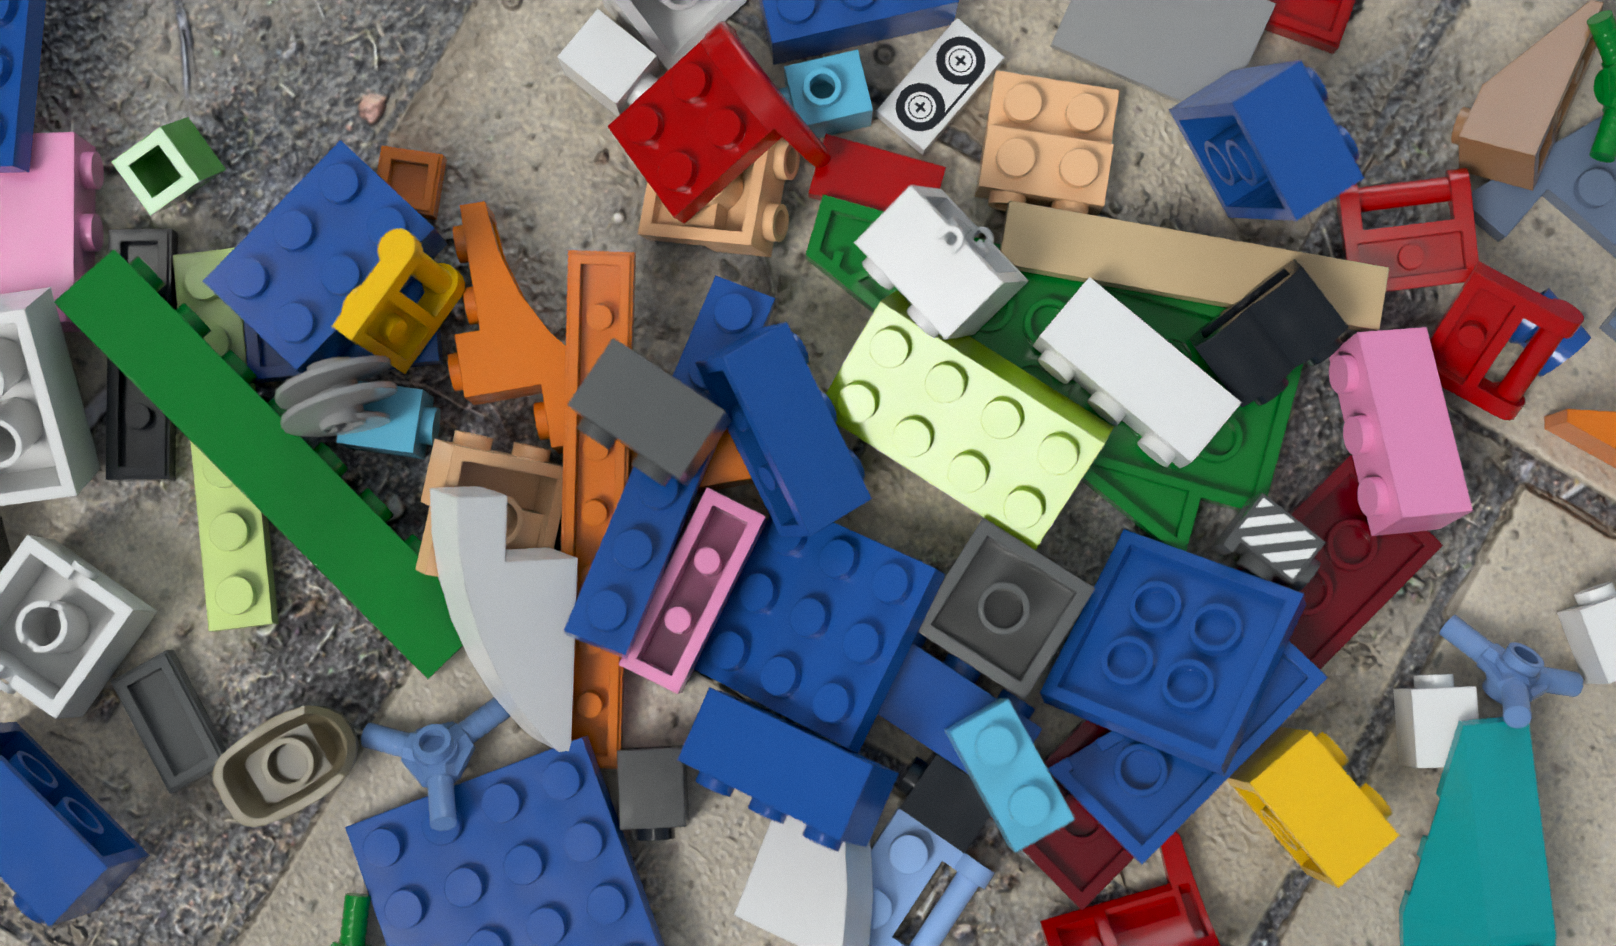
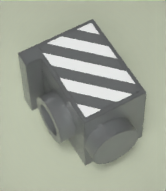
M1264 493L1250 497L1210 549L1219 556L1235 551L1241 556L1236 564L1243 572L1270 582L1273 581L1281 586L1286 585L1290 589L1299 592L1318 571L1321 562L1314 557L1326 542Z

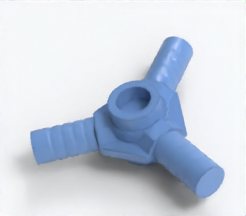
M1453 615L1440 630L1439 635L1477 663V667L1486 673V679L1482 683V688L1490 698L1502 704L1504 721L1510 727L1523 728L1527 726L1532 718L1530 702L1545 693L1576 697L1583 689V678L1578 672L1544 667V661L1540 655L1521 643L1511 642L1504 649L1498 643L1494 644L1487 640L1486 637L1474 630L1457 615Z
M493 697L458 724L454 723V721L430 724L408 733L379 724L368 723L362 732L361 745L364 748L401 757V762L422 787H427L430 827L434 830L445 831L454 828L457 824L454 783L460 780L476 749L474 743L511 716Z

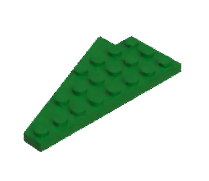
M823 194L807 247L806 260L874 313L880 301L896 290H899L896 286L891 290H887L866 271L862 262L867 256L855 242L884 211ZM974 237V241H975V242H977V241L980 239V238ZM993 243L1000 250L1001 244ZM1020 271L1029 281L974 335H969L1114 427L1081 481L1154 540L1187 551L1200 501L1239 511L1250 497L1261 493L1268 497L1303 364L1296 367L1286 376L1289 381L1288 386L1268 403L1258 406L1253 401L1244 407L1239 405L1192 463L1179 468L1171 462L1168 467H1164L1150 458L1138 446L1137 442L1141 436L1123 421L1116 426L1102 418L1087 402L1092 396L1073 379L1068 384L1060 382L1048 373L1037 360L1042 353L1034 348L1033 344L1085 282ZM1100 285L1228 391L1190 341V338L1227 308Z

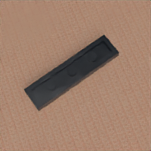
M173 229L109 230L108 254L115 249L128 263L139 256L166 284L157 293L176 310L177 297L173 255H178V233ZM107 357L106 480L111 482L176 481V426Z

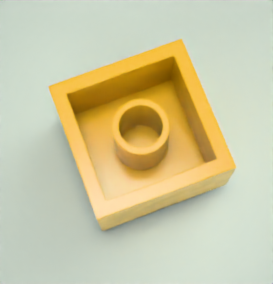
M1280 727L1259 746L1227 781L1306 875L1340 888L1400 836L1386 820L1393 812L1386 801L1369 784L1364 783L1361 787H1358L1342 768L1349 762L1348 758L1327 734L1321 731L1315 736L1306 729Z

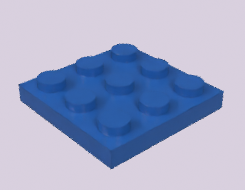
M770 516L694 670L841 746L859 753L946 575L932 566L834 522L812 536L780 537Z
M1124 529L1094 586L1095 590L1084 605L1040 691V695L1044 703L1225 776L1306 606L1304 594Z

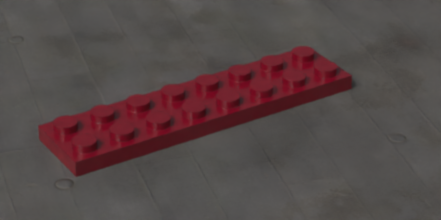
M1352 455L1344 457L1289 512L1290 515L1326 542L1314 557L1321 562L1318 571L1308 584L1299 591L1304 594L1306 606L1289 640L1320 670L1443 546L1429 531L1371 536L1367 516L1361 511L1358 503L1359 482ZM1237 565L1234 567V569L1242 571ZM1083 719L1042 761L1048 769L1092 744L1095 740L1112 730ZM1051 775L1075 820L1021 850L1078 908L1083 910L1134 857Z

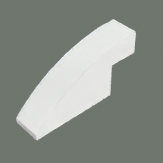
M481 486L430 488L431 532L438 576L451 620L471 663L490 693L526 733L558 752L569 751L572 735L575 638L567 636L563 630L576 602L578 558L550 547L506 549L507 495Z
M787 816L784 824L771 820L734 916L797 946H869L873 903L870 841L867 847L843 842L840 850L834 851L802 836L806 824L790 816Z

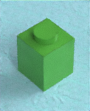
M189 117L160 126L111 161L150 216L180 203L226 170Z

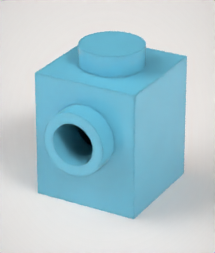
M858 49L784 66L785 87L778 90L818 138L825 137V133L835 135L871 126L873 108Z

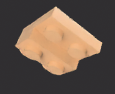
M996 70L993 78L975 197L988 199V206L1000 211H1007L1009 201H1016L1098 216L1105 205L1114 146L1111 142L1119 90Z
M782 137L685 224L673 218L647 182L638 235L651 241L702 245L715 252L771 257L774 242L783 241L787 234L789 215L787 207L781 204L785 180H793L797 175L800 154Z
M455 430L452 442L434 439L420 501L430 507L415 570L425 575L439 577L431 532L430 488L481 486L507 495L506 549L542 547L554 549L562 514L563 466L549 461L551 450L514 442L511 454L491 450L494 438Z

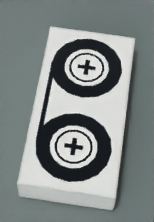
M956 18L876 110V117L921 155H924L1003 64L1005 57L961 20Z

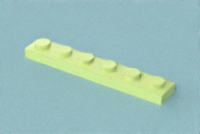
M234 248L173 255L177 307L182 303L187 304L211 329V332L203 339L220 356L231 349L247 365L244 320L203 282ZM252 382L249 386L256 392L255 383ZM190 441L208 630L218 632L279 624L268 518Z

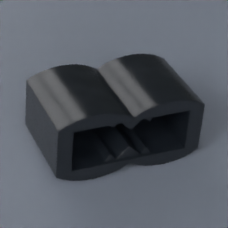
M1294 259L1264 279L1240 301L1214 317L1190 338V341L1228 391L1242 402L1240 404L1241 407L1253 401L1260 406L1277 397L1288 386L1289 381L1286 376L1296 367L1306 361L1310 366H1314L1333 355L1342 345L1339 337L1349 326L1305 269Z

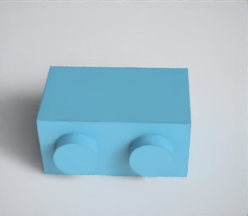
M1000 698L944 729L1007 846L1015 853L1075 820L1009 699Z

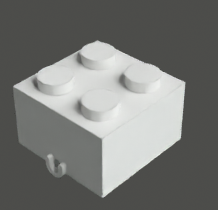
M910 185L855 242L867 256L862 262L866 271L887 290H891L896 286L912 303L907 309L909 316L925 333L933 338H936L939 334L946 340L974 335L1029 281L993 244L994 235L987 227H977L946 193L938 188ZM979 233H983L986 236V240L983 242L979 239L975 242L974 237Z
M27 535L0 572V679L3 678L9 682V684H6L0 680V690L8 694H14L17 691L55 719L83 717L158 611L57 540Z

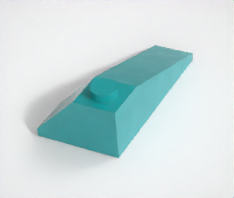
M1503 717L1458 721L1436 791L1439 802L1428 836L1422 835L1417 851L1420 862L1411 891L1405 890L1400 904V946H1556V929L1530 725L1528 724L1523 728H1513L1505 723Z

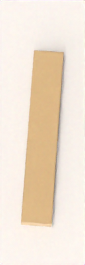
M1009 201L1000 251L1019 271L1086 282L1090 277L1102 286L1226 308L1240 301L1264 279L1295 259L1305 269L1349 326L1348 329L1362 332L1379 331L1389 272V268L1016 201Z

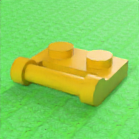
M393 229L382 236L378 244L379 262L363 284L357 286L348 294L342 305V312L332 327L375 356L390 358L391 365L406 374L465 291V280L461 273L451 265L437 263L424 253L421 242L409 231ZM410 276L422 283L425 292L417 304L400 292Z

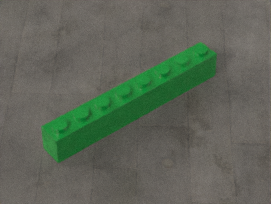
M113 249L57 298L54 303L429 680L463 647V644L451 620L439 577L425 575L415 570L422 542L414 534H411L403 541L386 524L394 514L370 489L366 488L361 494L357 495L341 478L349 469L323 442H320L312 449L300 436L285 433L280 421L282 415L288 410L278 406L275 396L266 403L249 386L257 378L255 373L231 349L220 356L203 339L211 332V329L187 304L182 303L174 310L157 293L166 284L139 256L128 263Z

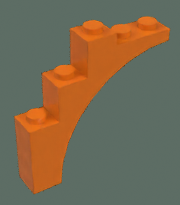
M486 202L459 205L463 225L453 226L454 244L460 264L469 262L472 286L465 287L463 293L464 306L469 324H479L480 330L454 335L457 352L448 354V368L454 391L463 390L464 398L473 405L543 394L544 401L534 403L533 405L538 436L540 440L550 439L551 448L558 454L563 453L566 346L550 333L527 303L506 261L495 216ZM727 428L719 439L697 493L705 492L706 488L719 490L754 484ZM632 450L630 456V474L634 467L631 464L638 455Z

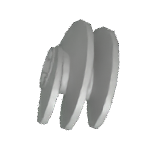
M386 356L336 357L309 365L307 371L287 380L276 389V403L280 408L288 410L281 417L280 424L285 433L295 436L326 437L363 432L390 423L389 414L364 411L363 405L391 397L398 392L397 385L391 381L358 384V380L371 378L386 372L392 367L391 359Z

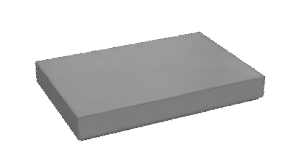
M1071 0L1050 47L1179 104L1228 72L1247 68L1276 3L1269 0Z

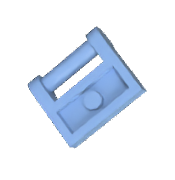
M897 807L871 847L873 903L869 946H908L893 935L942 861L955 869L957 873L909 946H940L978 887L985 889L995 875V872L965 852L964 854Z

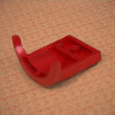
M723 21L718 22L711 28L695 47L607 126L673 218L684 224L782 137L816 168L826 166L831 160L826 146L814 134L760 67L736 34L737 31L730 24Z
M1177 830L1159 847L1168 884L1040 921L1046 946L1221 945L1205 909Z

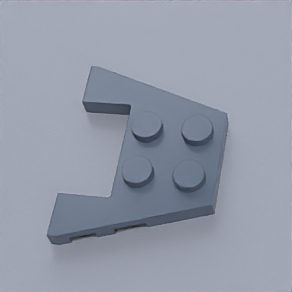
M1602 116L1554 143L1533 191L1490 180L1473 190L1472 201L1475 223L1499 242L1512 231L1542 196L1616 258V158L1612 163H1605L1589 156ZM1616 308L1599 326L1615 342Z

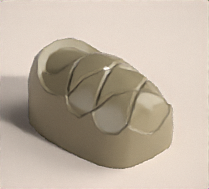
M306 705L269 719L227 749L215 763L212 772L213 783L222 802L237 822L250 827L264 826L302 810L331 792L346 778L356 763L359 741L353 725L342 712L327 706Z

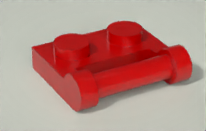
M1467 168L1446 170L1445 177L1358 187L1356 183L1336 196L1344 260L1388 267L1389 272L1385 292L1465 283L1479 262L1471 183ZM1448 202L1451 220L1363 230L1361 212Z
M1479 261L1429 337L1441 386L1502 420H1514L1526 403L1523 395L1563 338L1573 337L1583 323L1584 316L1569 302L1557 298L1549 299ZM1523 319L1539 326L1501 382H1492L1484 377Z

